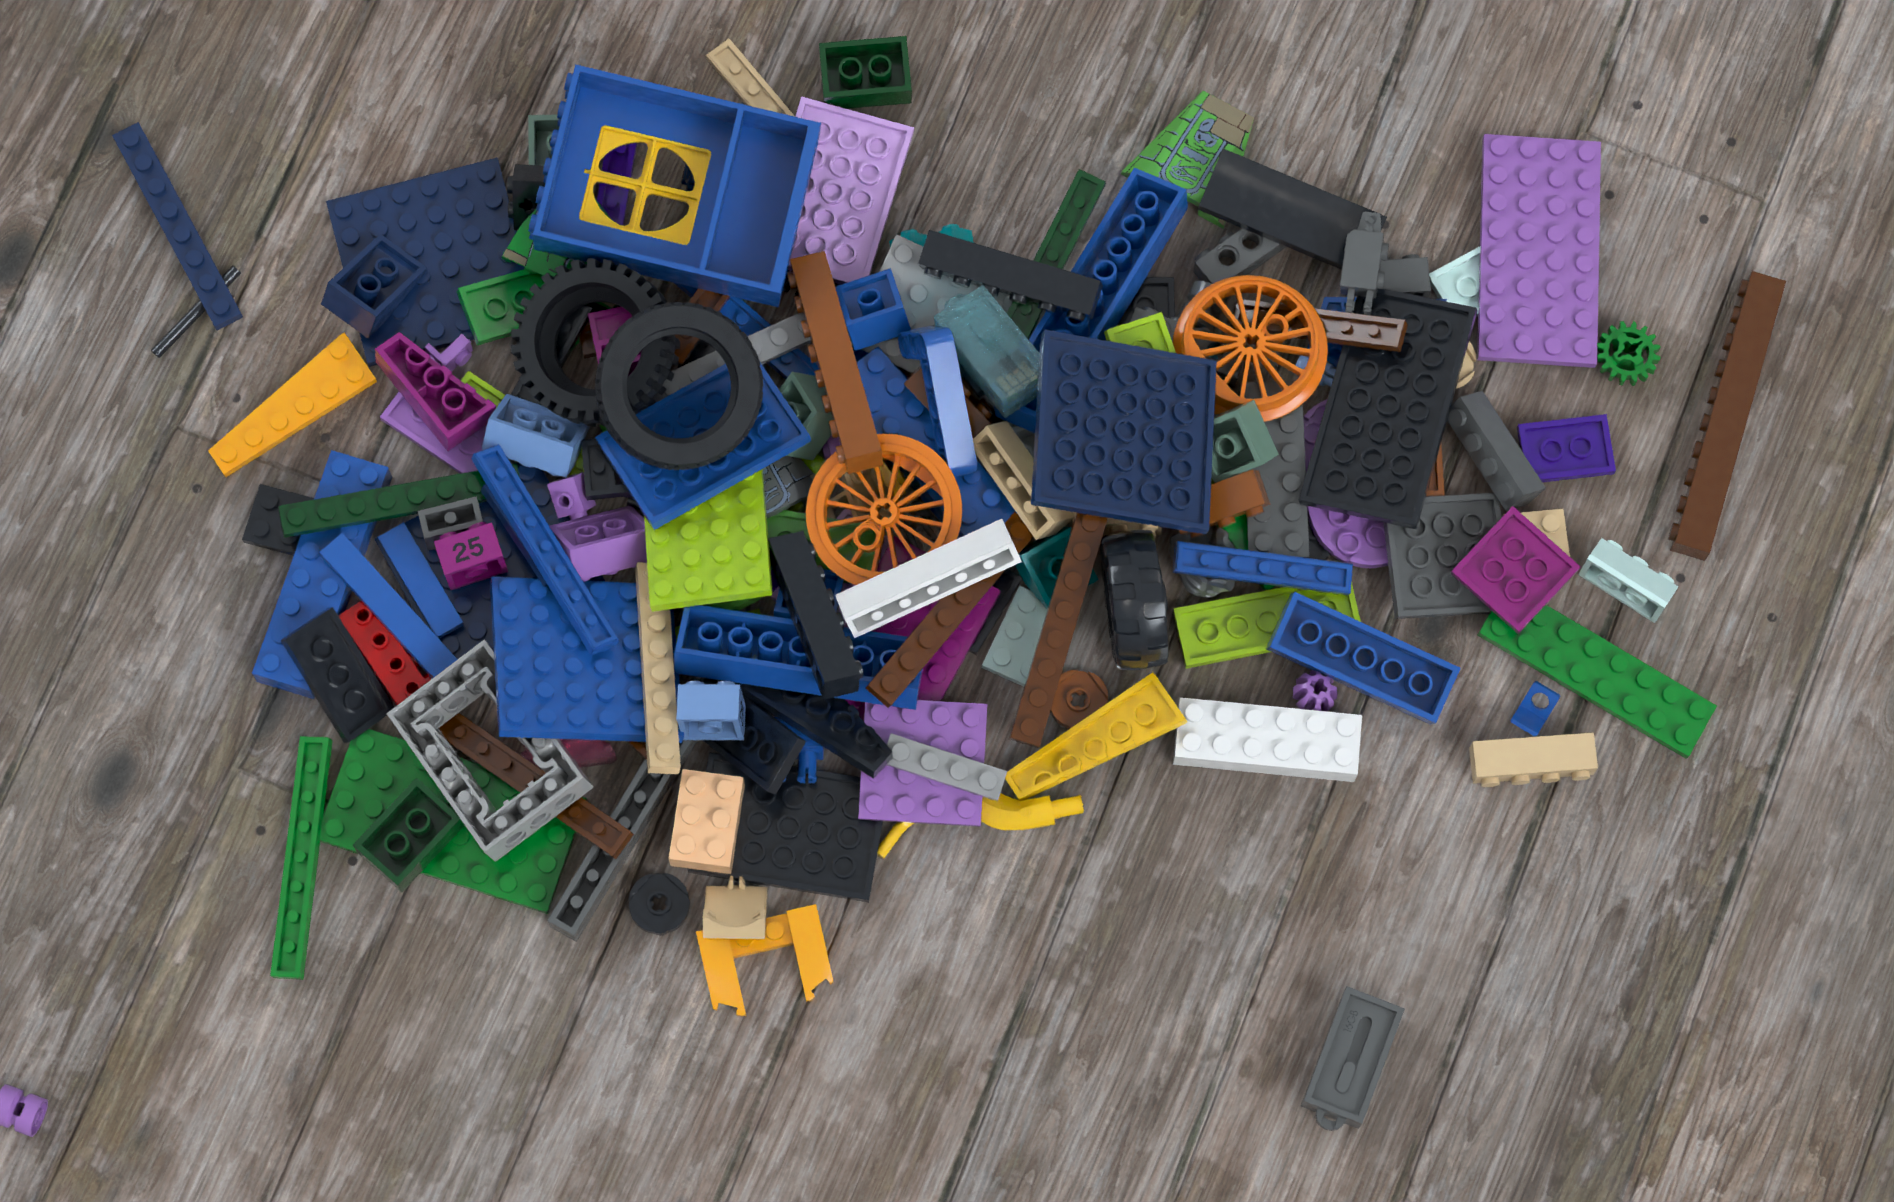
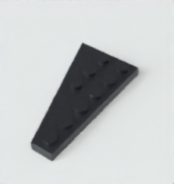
M735 683V685H740L744 697L873 779L892 759L891 749L871 726L865 724L854 705H850L845 699L833 697L823 700L821 695Z

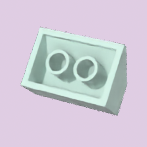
M1603 538L1600 539L1578 574L1654 623L1678 588L1670 576L1662 572L1656 573L1648 568V563L1640 557L1629 556L1623 552V548L1618 543L1612 540L1606 541Z

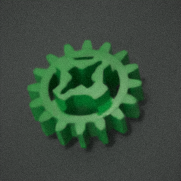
M1624 321L1620 322L1618 329L1613 325L1609 326L1608 334L1602 333L1599 338L1602 343H1597V352L1600 353L1597 355V363H1603L1600 372L1608 371L1610 373L1609 381H1612L1615 377L1619 378V385L1623 386L1625 380H1629L1630 384L1635 386L1638 377L1641 381L1645 382L1648 378V373L1654 374L1656 370L1654 364H1658L1661 358L1659 355H1656L1661 348L1660 345L1652 344L1656 335L1647 336L1645 333L1648 327L1644 326L1641 330L1636 329L1637 324L1634 321L1630 327H1626ZM1612 343V344H1613L1612 348H1613V350H1614L1615 352H1614L1613 355L1610 357V356H1609V345ZM1646 350L1647 360L1644 364L1641 354ZM1623 351L1625 353L1634 352L1633 356L1630 354L1622 355Z

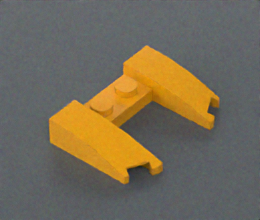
M816 904L788 910L785 914L766 918L765 939L703 938V930L696 931L713 1010L717 1011L720 1003L736 1007L737 1016H746L734 958L794 945L806 1002L815 998L812 990L825 979L830 985L833 983Z

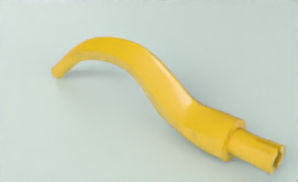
M1000 793L998 802L982 797L981 822L1000 830H1027L1055 825V819L1082 814L1084 809L1081 795L1051 801L1050 795L1018 800ZM896 822L880 843L877 855L884 859L901 835L914 823Z

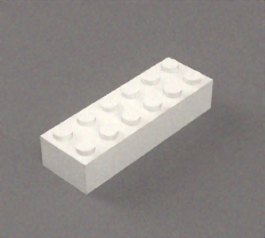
M1181 697L1179 699L1178 708L1188 722L1176 728L1173 765L1354 782L1358 775L1362 715Z

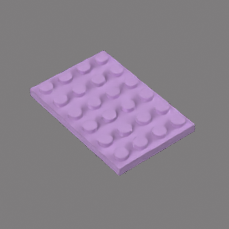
M801 97L795 117L821 123V129L790 259L825 251L833 281L842 285L871 274L914 134V127ZM789 262L788 270L792 271L791 262Z

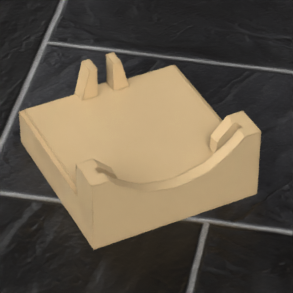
M730 876L727 886H706L703 909V938L765 939L767 887L746 886L743 876H739V885H733V876Z

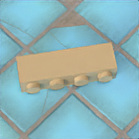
M1007 421L987 425L973 438L975 454L1036 540L1056 535L1074 518L1070 511L1031 505L1033 457Z
M1594 733L1473 741L1469 747L1473 784L1481 783L1482 787L1498 786L1501 781H1511L1512 785H1523L1530 783V779H1542L1544 783L1560 781V777L1572 776V780L1576 781L1586 780L1590 778V775H1594L1598 769Z

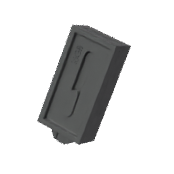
M1346 986L1301 1103V1107L1316 1112V1122L1320 1127L1329 1131L1338 1130L1343 1124L1357 1129L1360 1128L1405 1008ZM1324 1116H1327V1117H1329V1118H1332V1119H1334V1120H1336V1121L1328 1120V1119H1326Z

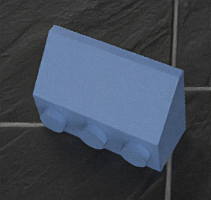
M506 394L488 419L482 450L499 444L508 459L517 461L525 467H535L547 471L552 476L567 478L576 464L582 448L581 440H585L590 426L581 422L580 424L573 423L542 405Z

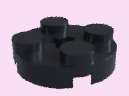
M652 873L640 878L632 887L629 896V909L633 921L639 928L645 932L663 936L677 930L685 922L689 914L690 900L685 885L677 877L668 873ZM664 896L667 899L665 901L666 909L653 910L654 903L652 899L654 897L661 899Z

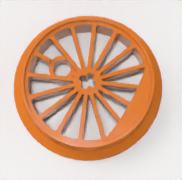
M1256 275L1226 278L1200 291L1182 311L1174 330L1172 342L1177 354L1205 358L1231 352L1217 362L1216 371L1238 357L1224 380L1216 373L1214 414H1220L1254 400L1264 422L1291 413L1313 394L1324 374L1328 354L1327 337L1323 323L1310 302L1289 285L1272 278ZM1242 293H1256L1251 328L1249 327L1241 296ZM1261 294L1275 298V302L1256 329ZM1236 295L1244 328L1222 301L1223 298ZM1281 302L1292 310L1285 317L1273 314ZM1216 303L1235 329L1205 311ZM1298 316L1304 328L1288 331V322ZM1199 318L1230 336L1195 331L1194 327ZM1270 324H1277L1281 326L1283 332L1272 335L1266 328ZM1307 335L1310 349L1283 345L1282 343L1287 339ZM1194 338L1226 343L1228 345L1200 350ZM1248 342L1250 345L1256 343L1255 349L1252 347L1245 348V343ZM1272 351L1307 356L1309 360L1305 369H1301ZM1267 358L1298 375L1299 378L1292 385L1287 386ZM1258 360L1282 389L1281 392L1267 396ZM1242 361H1245L1240 396H1238L1231 390L1228 383ZM1250 362H1253L1262 398L1246 399L1244 397Z
M877 434L882 457L894 463L887 498L885 496L880 466L875 467L880 498L877 497L862 472H856L875 500L874 502L840 481V478L847 472L845 463L839 464L836 451L823 463L811 484L806 503V523L810 540L824 564L840 578L854 585L884 573L878 572L877 569L885 531H887L893 568L898 566L892 528L912 559L917 558L897 525L929 545L931 548L928 552L958 538L962 522V499L957 481L949 466L934 450L910 437L897 434ZM900 466L910 472V474L893 498ZM915 477L926 483L899 501ZM835 485H839L871 506V508L831 501L829 499ZM930 488L943 498L938 501L903 507ZM828 506L869 513L868 515L827 523ZM890 506L891 517H883L880 520L882 516L879 510L881 508L886 510ZM944 506L943 522L903 515L904 513ZM900 520L940 527L941 530L935 543H933ZM863 522L855 528L853 533L836 544L833 543L829 533L830 528ZM867 530L874 531L876 534L874 543L869 546L862 545L860 542L861 535ZM853 540L859 549L851 561H848L840 554L839 549ZM864 552H875L871 570L856 566Z

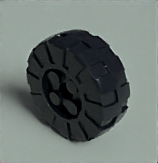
M1126 530L1103 536L1100 544L1101 572L1104 583L1105 607L1108 614L1109 636L1111 638L1112 655L1115 665L1121 670H1142L1168 663L1166 613L1168 606L1165 583L1162 580L1152 531Z

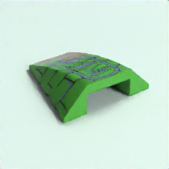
M1202 91L1121 172V175L1128 178L1135 167L1187 189V201L1199 206L1222 149L1244 156L1254 117ZM1200 210L1198 211V216L1224 229V220Z

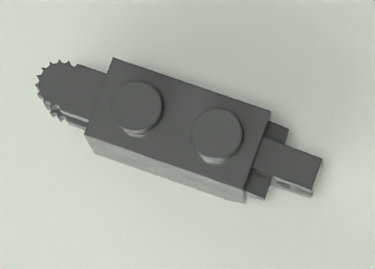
M1363 212L1358 230L1354 229L1347 234L1340 281V292L1343 295H1347L1345 312L1353 313L1355 309V296L1366 297L1363 305L1364 315H1371L1373 299L1377 296V289H1383L1385 271H1380L1381 260L1387 261L1389 243H1384V233L1381 232L1380 213Z

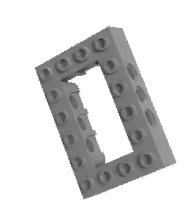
M483 640L386 714L481 849L496 862L594 788V786L560 739L517 737L534 756L533 761L546 774L535 782L533 780L529 782V787L509 801L507 799L504 801V806L500 809H495L439 730V727L484 693L497 705L494 648Z

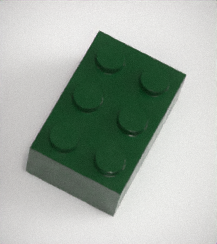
M907 36L819 43L824 103L845 109L912 103Z
M416 778L353 844V847L361 857L402 893L457 835L465 824L455 811Z

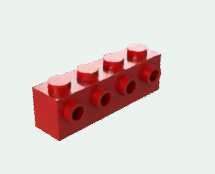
M362 601L338 615L361 654L396 705L400 704L431 680L428 674L421 675L417 669L419 666L417 661L404 650L397 639Z

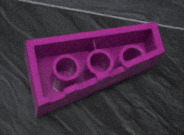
M399 332L375 348V359L378 366L447 451L487 425L489 417L496 409V405L489 399L486 400L476 393V390L469 384H464L456 378L452 371L444 365L441 366L431 359L428 353Z

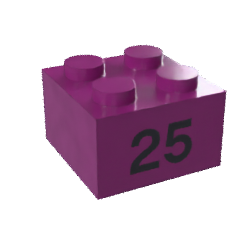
M485 522L475 523L469 526L467 531L458 534L457 532H448L439 537L440 540L434 541L450 590L508 572L492 522L488 524Z

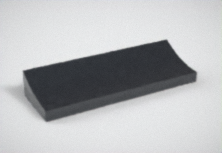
M1222 149L1197 209L1341 270L1347 234L1354 229L1358 230L1363 212L1375 213V211L1226 149ZM1381 214V230H1382V228H1383V226H1384V223H1385V221H1386V219H1387V216H1384V215H1382V214Z

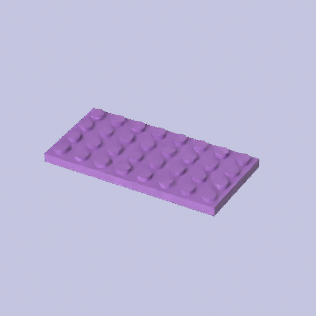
M1484 134L1482 139L1481 250L1479 260L1477 360L1596 367L1601 142Z

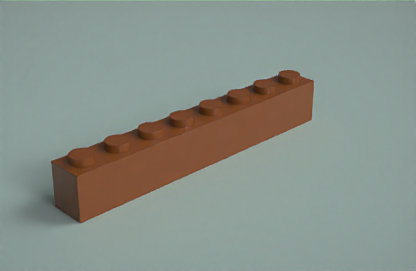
M821 251L790 259L792 271L787 272L790 288L797 289L798 295L794 296L797 313L804 314L805 320L800 321L804 338L810 337L812 345L807 346L811 363L817 362L819 370L814 371L818 388L824 387L826 395L821 396L825 413L831 412L833 420L828 421L833 439H839L840 445L835 446L839 464H846L848 474L883 466L882 450L826 253Z

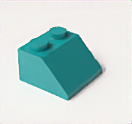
M1063 527L1056 535L1038 539L1024 547L1019 553L1022 562L1015 565L1024 583L1046 609L1050 602L1072 527ZM1093 569L1088 586L1099 580Z

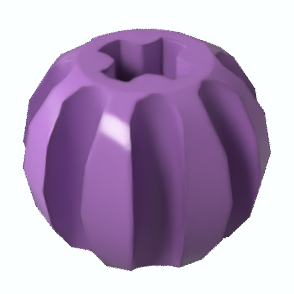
M1314 670L1310 671V674L1303 673L1296 679V685L1293 687V699L1298 700L1296 706L1299 709L1328 712L1334 706V700L1337 699V687L1331 685L1334 679L1329 676H1322L1320 672Z

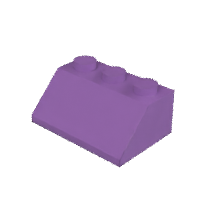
M631 506L550 525L551 530L583 582L590 580L591 577L603 574L613 575L619 570L631 567L636 568L637 562L647 563L645 521Z

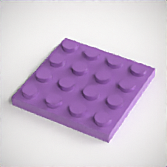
M917 700L916 710L893 706L887 708L885 705L865 702L864 722L875 730L886 745L892 733L984 763L987 704ZM887 765L874 779L861 771L858 820L981 826L982 796Z

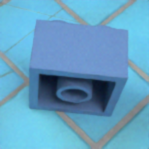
M689 681L686 684H678L676 720L680 732H684L683 740H744L746 705L740 685H735L731 681H720L717 684Z

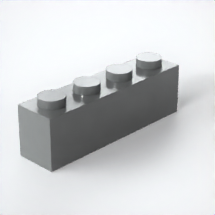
M1483 391L1461 396L1451 405L1447 419L1448 423L1505 511L1510 510L1512 506L1518 508L1528 505L1546 489Z

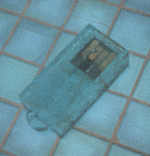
M980 286L968 295L957 294V296L946 301L945 309L933 316L935 326L948 327L951 330L959 363L1002 416L1006 418L1036 399L1040 353L985 286Z

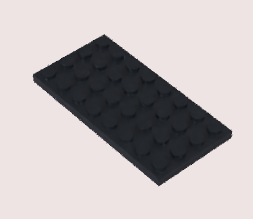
M1377 289V296L1373 299L1371 316L1402 319L1408 324L1401 352L1343 345L1300 493L1299 503L1301 505L1417 530L1477 315L1476 307L1387 289ZM1357 296L1353 313L1364 315L1363 305L1366 297Z

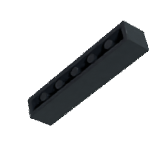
M932 230L928 231L918 263L925 270L924 274L937 279H941L942 275L953 278L952 282L954 284L967 288L970 287V283L981 286V291L993 296H998L999 292L1010 295L1009 300L1026 305L1027 300L1038 303V308L1046 312L1055 313L1056 309L1067 312L1066 317L1083 322L1084 318L1092 320L1103 287L1100 280Z
M804 531L768 538L770 565L823 700L858 692L859 680L863 678L862 665L859 660L855 661L853 657L852 640L850 636L845 637L842 615L840 612H835L833 607L835 604L832 590L830 588L826 589L824 584L825 574L823 567L816 564L814 545L811 541H807Z

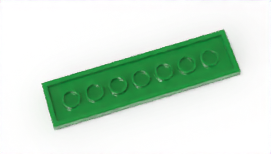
M1545 605L1519 634L1491 610L1477 634L1479 637L1685 759L1690 756L1717 705L1548 605Z

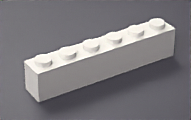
M1000 519L840 592L835 596L843 617L854 638L1022 561L1003 519Z

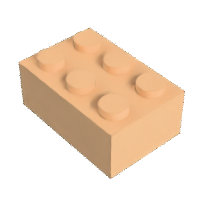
M682 769L669 852L670 866L731 874L745 786L743 777Z

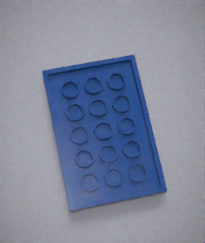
M726 364L635 415L647 428L665 437L689 438L704 433L719 421L729 403L731 381ZM762 364L760 367L763 374V398L757 419L745 439L729 454L713 463L688 470L662 469L643 463L628 454L611 437L608 431L595 437L601 450L654 530L811 442L809 433Z

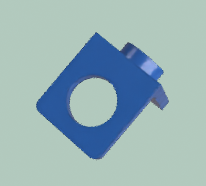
M1535 681L1511 718V723L1536 737L1560 699V695ZM1536 693L1545 694L1549 699V705L1545 708L1536 707L1532 702V696Z

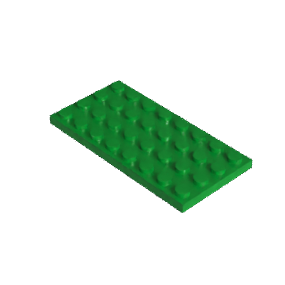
M367 729L350 741L322 819L320 842L358 854L353 844L416 778L453 811L455 810L405 740ZM460 758L496 810L504 806V801L507 799L510 801L520 794L479 764ZM554 817L495 862L484 853L467 827L464 826L420 874L548 914L576 832Z

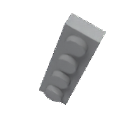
M892 733L890 734L887 746L892 751V759L887 766L998 802L1007 771Z

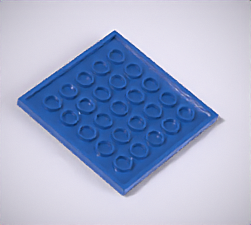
M491 577L490 595L499 737L646 742L636 583L584 582L619 639L617 645L590 655L549 586L544 587L539 579ZM670 609L674 661L676 635L674 611L673 609ZM674 673L677 706L678 684H680L679 674ZM678 726L679 743H682L684 732H680Z

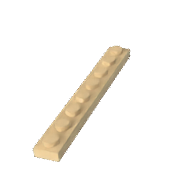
M637 562L635 576L648 773L679 774L681 765L678 723L676 720L677 706L670 609L651 611L647 563Z

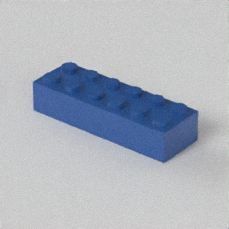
M1297 592L1290 594L1266 647V650L1310 670L1318 671L1325 677L1329 676L1340 684L1430 725L1437 722L1460 671V667Z

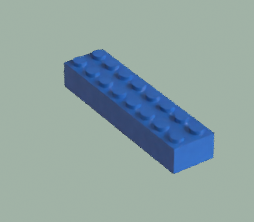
M876 347L857 362V366L877 434H897L910 437L927 445L937 453L930 411L904 385L907 380L885 353L879 347ZM978 461L975 473L955 477L962 499V522L958 538L1000 519H1003L1005 523L1016 512L996 482ZM899 466V470L907 479L910 472ZM915 477L910 487L916 491L926 483ZM932 488L919 496L924 503L943 499ZM944 506L929 508L943 522Z
M331 450L314 499L390 486L392 475L386 466ZM377 521L301 535L252 671V675L257 682L315 699V695L281 640L327 608L333 607L337 615L346 611L352 590L319 555V552L338 535L343 533L365 557Z
M702 605L684 607L674 654V673L821 695L792 619ZM844 627L845 637L850 636L853 643V657L855 661L859 660L862 665L863 678L859 680L858 692L834 698L884 705L865 687L908 637L870 631L854 638L850 629ZM923 668L891 706L916 710Z

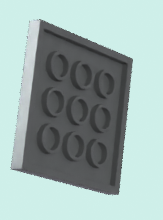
M1494 493L1427 496L1417 530L1383 522L1395 619L1490 613L1491 609L1451 574V571L1502 518L1500 501Z

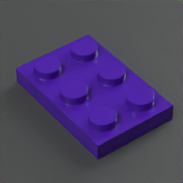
M1607 414L1524 423L1517 426L1520 449L1542 482L1612 475L1616 472Z

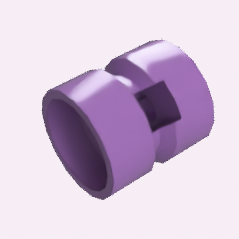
M5 1084L0 1090V1125L6 1128L14 1125L16 1132L33 1137L44 1120L48 1100L32 1093L24 1096L23 1090Z

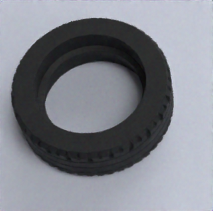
M669 302L655 305L635 314L621 325L603 350L595 378V397L598 411L611 437L622 449L639 461L668 470H688L706 466L734 450L753 427L763 398L761 364L756 350H754L747 335L739 329L736 323L722 315V313L712 308L689 302ZM668 335H689L705 341L720 354L730 375V398L722 417L709 430L689 438H669L653 432L637 418L628 399L627 377L635 357L646 345Z

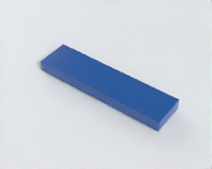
M403 522L378 536L381 545L433 633L440 639L463 626V621L405 523Z

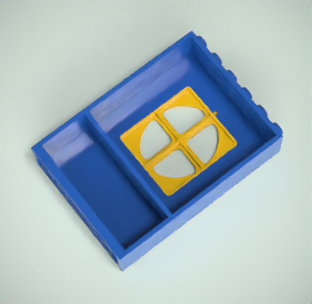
M575 64L573 74L568 73L565 81L564 90H566L565 99L567 100L566 102L561 101L558 109L557 118L559 119L558 127L560 128L559 130L554 129L551 137L552 158H546L543 169L545 187L539 186L537 192L536 211H538V215L532 214L529 224V239L533 240L534 250L587 262V259H596L600 263H603L604 259L611 260L616 265L621 263L643 276L779 307L818 146L821 123ZM640 142L645 143L648 147L642 174L638 179L604 172L599 169L601 159L617 147ZM661 148L671 150L687 164L695 181L692 191L679 190L652 182L657 154ZM601 182L631 189L636 192L628 225H619L604 214L594 198V184ZM649 195L665 197L685 202L689 205L687 214L679 222L668 228L657 231H643L640 228L645 202Z

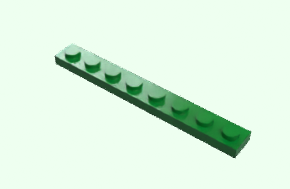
M300 736L270 973L271 977L277 979H304L321 827L333 742L329 737Z

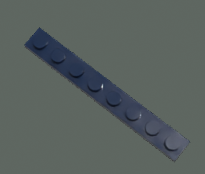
M139 122L112 135L216 331L243 318Z

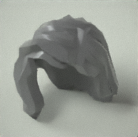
M1221 528L1217 529V545L1234 548L1228 538V532ZM1178 533L1170 537L1169 554L1173 561L1174 547L1177 541L1216 545L1209 541L1206 534L1191 538L1190 534L1182 535ZM1178 573L1186 590L1199 597L1211 598L1221 592L1231 591L1235 584V580Z

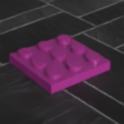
M1512 506L1451 571V574L1519 634L1575 575L1580 566Z

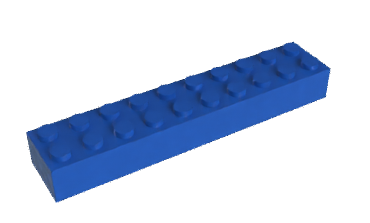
M1134 167L1071 270L1073 273L1100 280L1103 285L1092 320L1084 318V321L1080 322L1066 317L1067 312L1056 309L1055 313L1045 312L1021 351L1022 355L1027 358V361L1030 362L1038 374L1041 333L1044 330L1107 341L1104 331L1118 325L1187 211V189ZM1038 384L1010 403L998 390L993 397L995 416L1035 433Z

